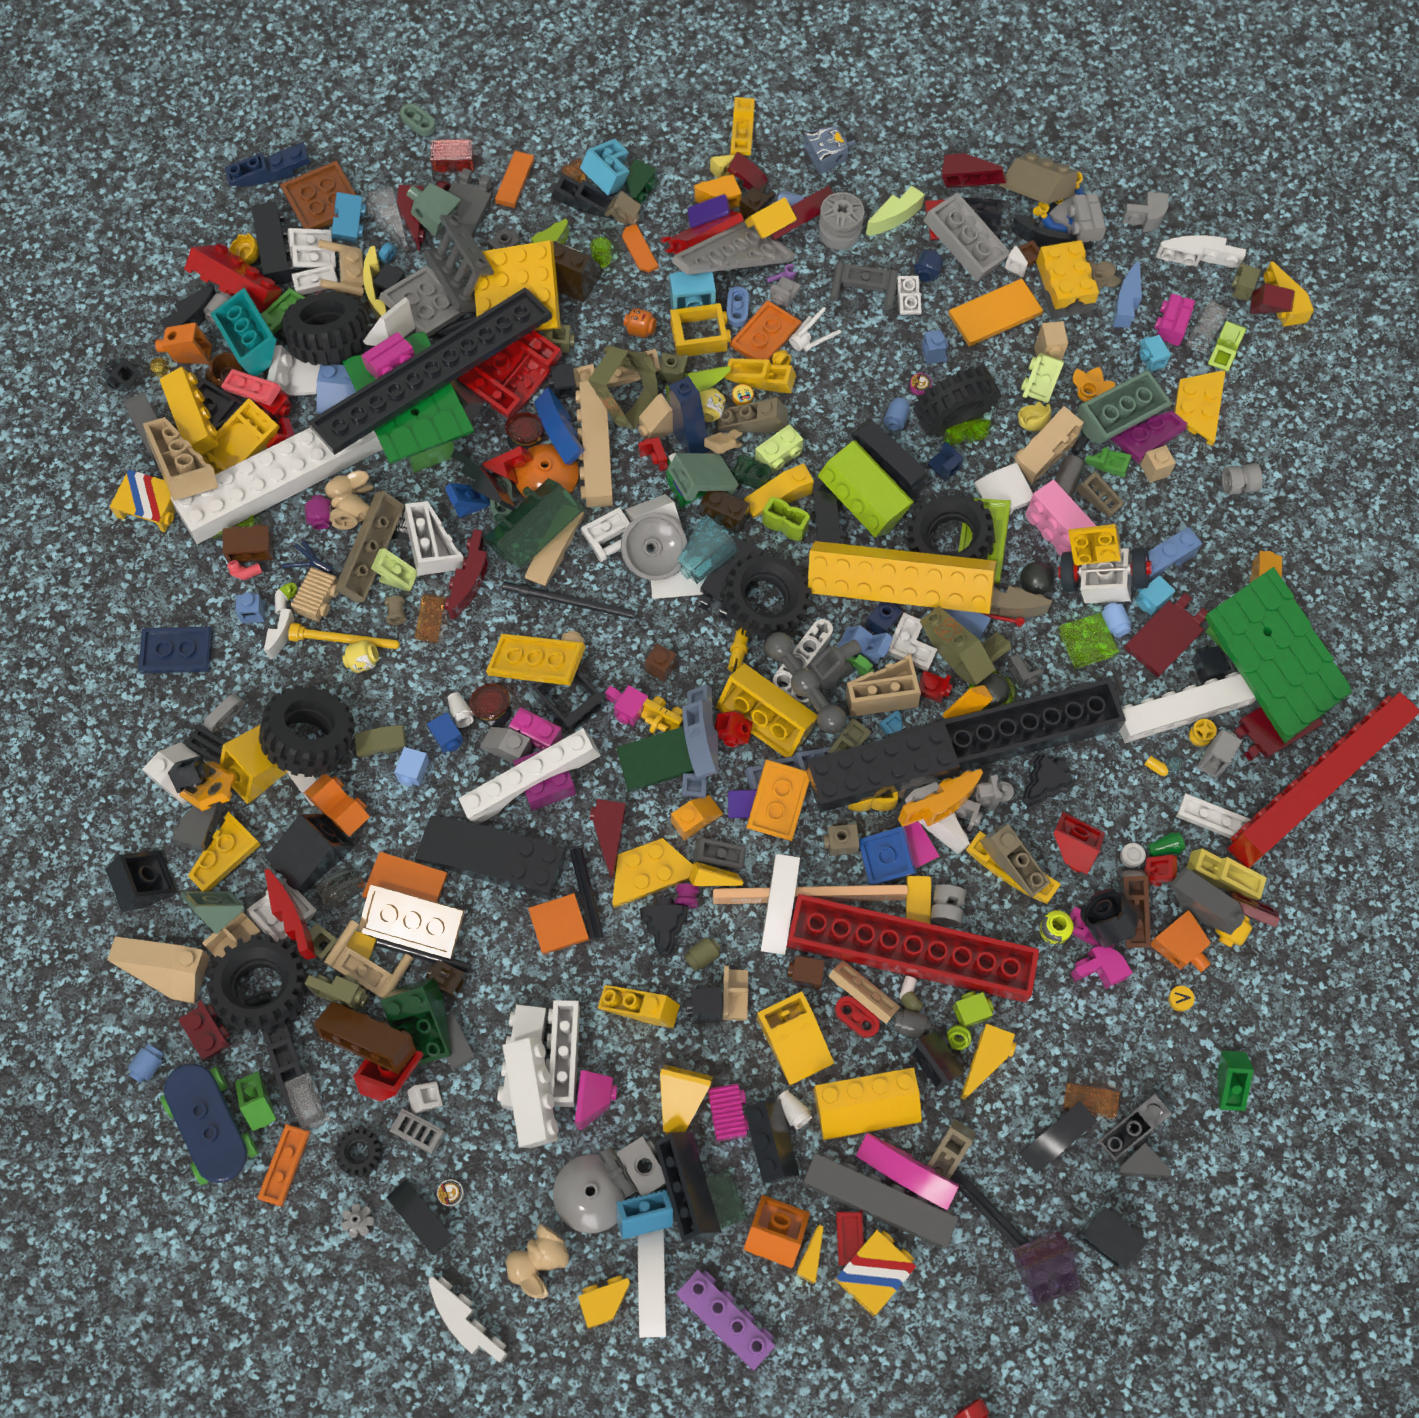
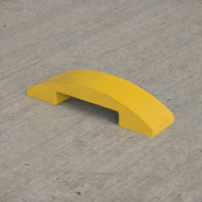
M735 97L731 155L739 152L742 155L751 156L755 98Z
M979 831L966 851L1004 882L1030 896L993 861L980 843V840L986 835ZM1045 874L1050 884L1032 898L1048 904L1061 884Z

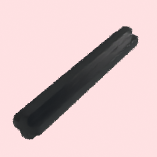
M574 848L570 850V855L590 937L592 940H598L603 938L604 935L583 849Z
M956 1170L949 1180L959 1185L958 1190L1019 1253H1024L1030 1247V1242L960 1170Z

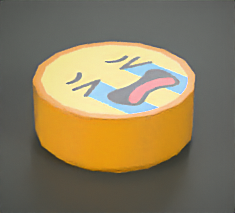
M739 384L733 389L732 400L736 405L749 404L753 401L754 393L750 386Z

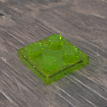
M1101 613L1058 627L1059 634L1075 669L1117 656L1119 653Z

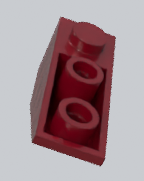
M399 185L397 206L400 217L416 249L421 250V242H425V229H423V225L411 213L414 201L407 196V192L412 185ZM414 185L421 191L424 190V186Z

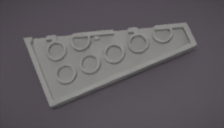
M745 221L674 255L672 263L682 272L690 275L793 262L796 254L777 239L772 241L770 235L761 239L755 226L748 229Z

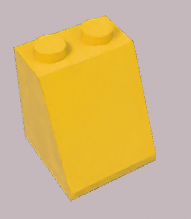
M260 725L223 744L219 764L237 776L235 784L231 785V787L247 804L288 772V770H285V772L280 770L276 763L273 765L267 759L268 755L263 753L259 743Z

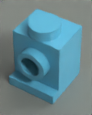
M1160 335L1148 336L1142 339L1139 343L1141 346L1139 355L1141 360L1147 365L1145 371L1149 370V372L1166 367L1171 354Z

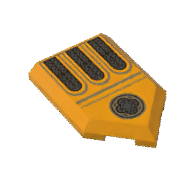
M207 762L210 768V776L205 777L202 784L193 788L186 786L179 795L201 811L210 809L211 804L219 801L225 803L231 799L232 793L230 788L231 785L235 784L237 776L215 762Z

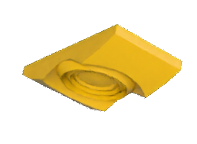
M248 398L217 431L218 436L216 438L219 445L201 456L207 464L213 467L216 475L267 448L266 445L276 435L280 426Z

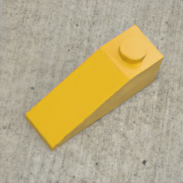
M803 463L782 472L745 497L743 501L750 503V514L752 518L763 515V509L770 497L782 499L789 504L812 494L814 480Z
M989 1024L983 1027L960 1096L961 1099L965 1100L1008 1056H1013L1017 1044L1013 1042L1015 1034Z

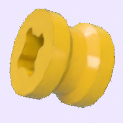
M1208 719L1198 720L1189 731L1190 741L1199 747L1208 745L1216 736L1217 729L1215 724Z

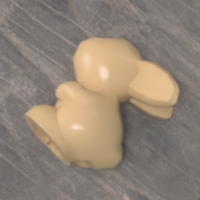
M357 470L347 476L338 475L326 484L325 493L332 500L331 505L335 507L330 513V521L333 527L347 530L354 528L357 523L365 519L370 505L355 494L365 493L374 489L372 484L366 483L369 479L366 471Z
M540 1223L536 1230L538 1238L528 1241V1251H512L507 1255L505 1261L509 1280L514 1284L521 1285L522 1290L533 1298H545L548 1296L547 1287L538 1276L540 1270L564 1268L569 1263V1254L565 1240L553 1230Z

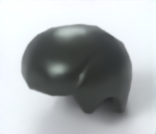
M1032 562L1022 569L1019 580L1022 589L1026 592L1043 595L1047 591L1052 590L1055 576L1052 569L1044 562Z
M991 673L977 685H974V687L985 685L992 695L993 700L986 707L994 708L1001 706L1009 698V684L1004 677L997 673Z

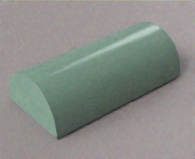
M1146 370L1081 404L1078 409V418L1084 422L1082 426L1084 434L1092 442L1101 444L1169 408L1173 403L1149 370Z

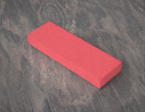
M234 369L230 371L221 386L227 392L271 406L281 390L277 383Z

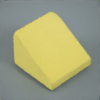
M734 155L712 157L710 159V171L717 178L729 175L730 173L727 172V169Z

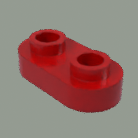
M844 996L837 1001L835 1015L841 1022L862 1038H872L876 1035L880 1023L875 1014L853 997ZM843 1007H849L851 1013L845 1014L842 1010ZM862 1023H869L871 1029H863Z

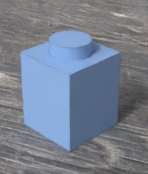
M407 747L403 748L394 772L399 783L408 787L421 785L429 764L427 754Z

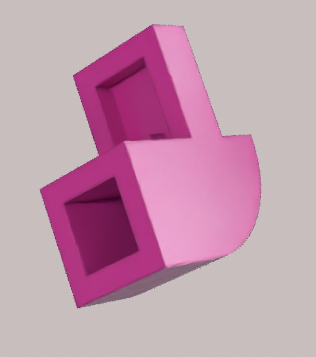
M1102 946L1092 948L1087 953L1088 958L1075 963L1076 968L1071 972L1075 982L1097 972L1106 989L1126 980L1133 974L1126 960L1118 951Z

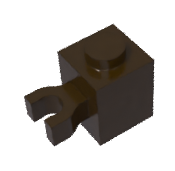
M764 184L760 187L759 191L752 187L740 200L739 212H741L743 219L746 220L751 215L768 207L769 202L775 199L776 192L772 191L768 195L764 194L767 186Z
M440 960L435 965H431L426 974L427 979L435 977L434 980L437 982L441 993L453 999H456L467 979L463 971Z

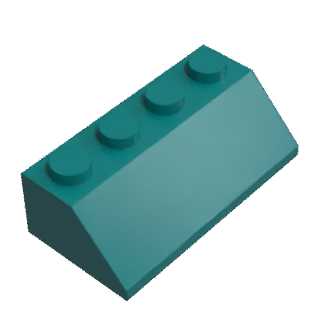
M243 288L210 314L238 363L250 375L257 377L272 364L276 338L249 293Z

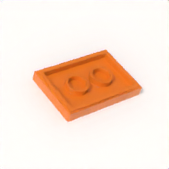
M767 300L731 340L729 347L747 359L771 361L774 353L781 350L789 338L801 326L802 321Z
M379 852L362 897L367 899L370 885L375 884L438 902L448 873Z

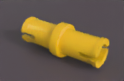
M742 628L738 631L736 630L734 642L730 645L731 656L727 669L733 672L735 664H737L736 670L743 665L744 656L748 653V637L745 636L746 630L741 635Z

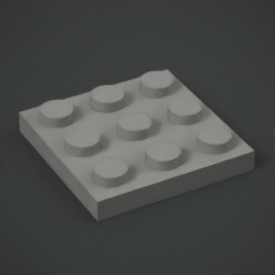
M427 265L380 293L379 299L390 309L406 297L409 300L415 329L413 330L416 333L424 331L427 337L467 313L456 310L434 272Z

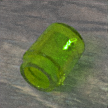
M605 237L594 238L590 244L591 257L602 268L606 267L612 260L611 242Z

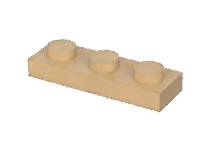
M844 960L828 976L837 986L847 991L885 1024L900 1009L899 1005Z

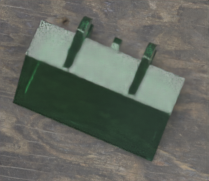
M549 478L535 491L525 487L522 491L527 498L506 518L497 513L494 516V520L499 524L484 537L498 557L519 569H522L585 510V507L561 484Z

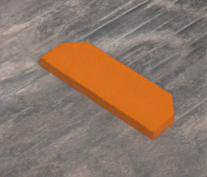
M637 224L625 227L622 239L638 269L648 273L659 269Z

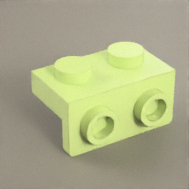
M1039 353L1037 358L1033 357L1029 366V370H1032L1030 378L1025 377L1021 390H1024L1023 397L1027 398L1029 396L1049 403L1064 361L1043 353Z

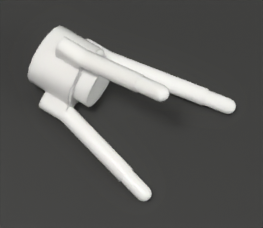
M825 307L813 318L808 316L798 330L789 338V342L795 350L801 351L804 349L807 352L812 347L841 333V330H837L810 343L811 335L808 329L826 311Z

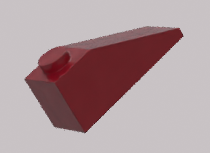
M966 153L944 156L941 175L946 188L1004 184L1007 181L1003 166Z
M597 799L596 807H591L590 820L593 821L594 830L609 877L614 878L626 805L622 802Z

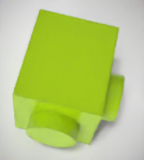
M975 991L961 996L962 1000L955 1002L952 1007L959 1025L966 1028L988 1021L993 1016L992 1012L994 1011L991 1000L986 998L983 992L976 994Z

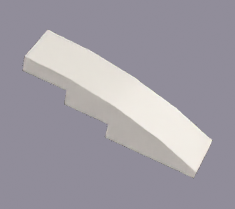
M775 854L761 951L785 955L800 857Z

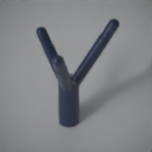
M305 540L302 541L305 549L299 544H295V548L311 562L283 563L281 565L283 568L314 566L328 574H331L334 569L318 559Z

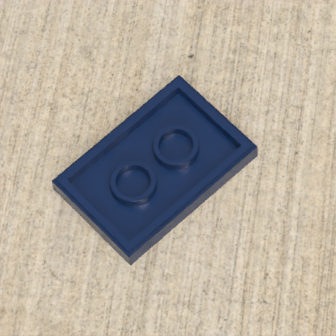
M211 627L142 628L138 671L140 674L210 672L213 629Z

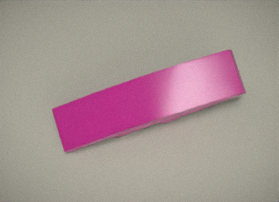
M866 1133L856 1154L858 1158L887 1177L948 1210L958 1190V1184L935 1173L936 1170L913 1159V1156L869 1133Z

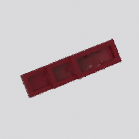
M828 185L790 206L796 216V220L771 234L772 241L820 215L824 199L833 194L830 186Z

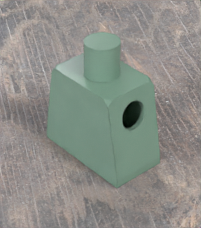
M429 184L423 191L412 185L407 192V196L414 201L411 209L412 215L434 236L444 227L439 218L440 215H455L461 202L460 198L434 184Z

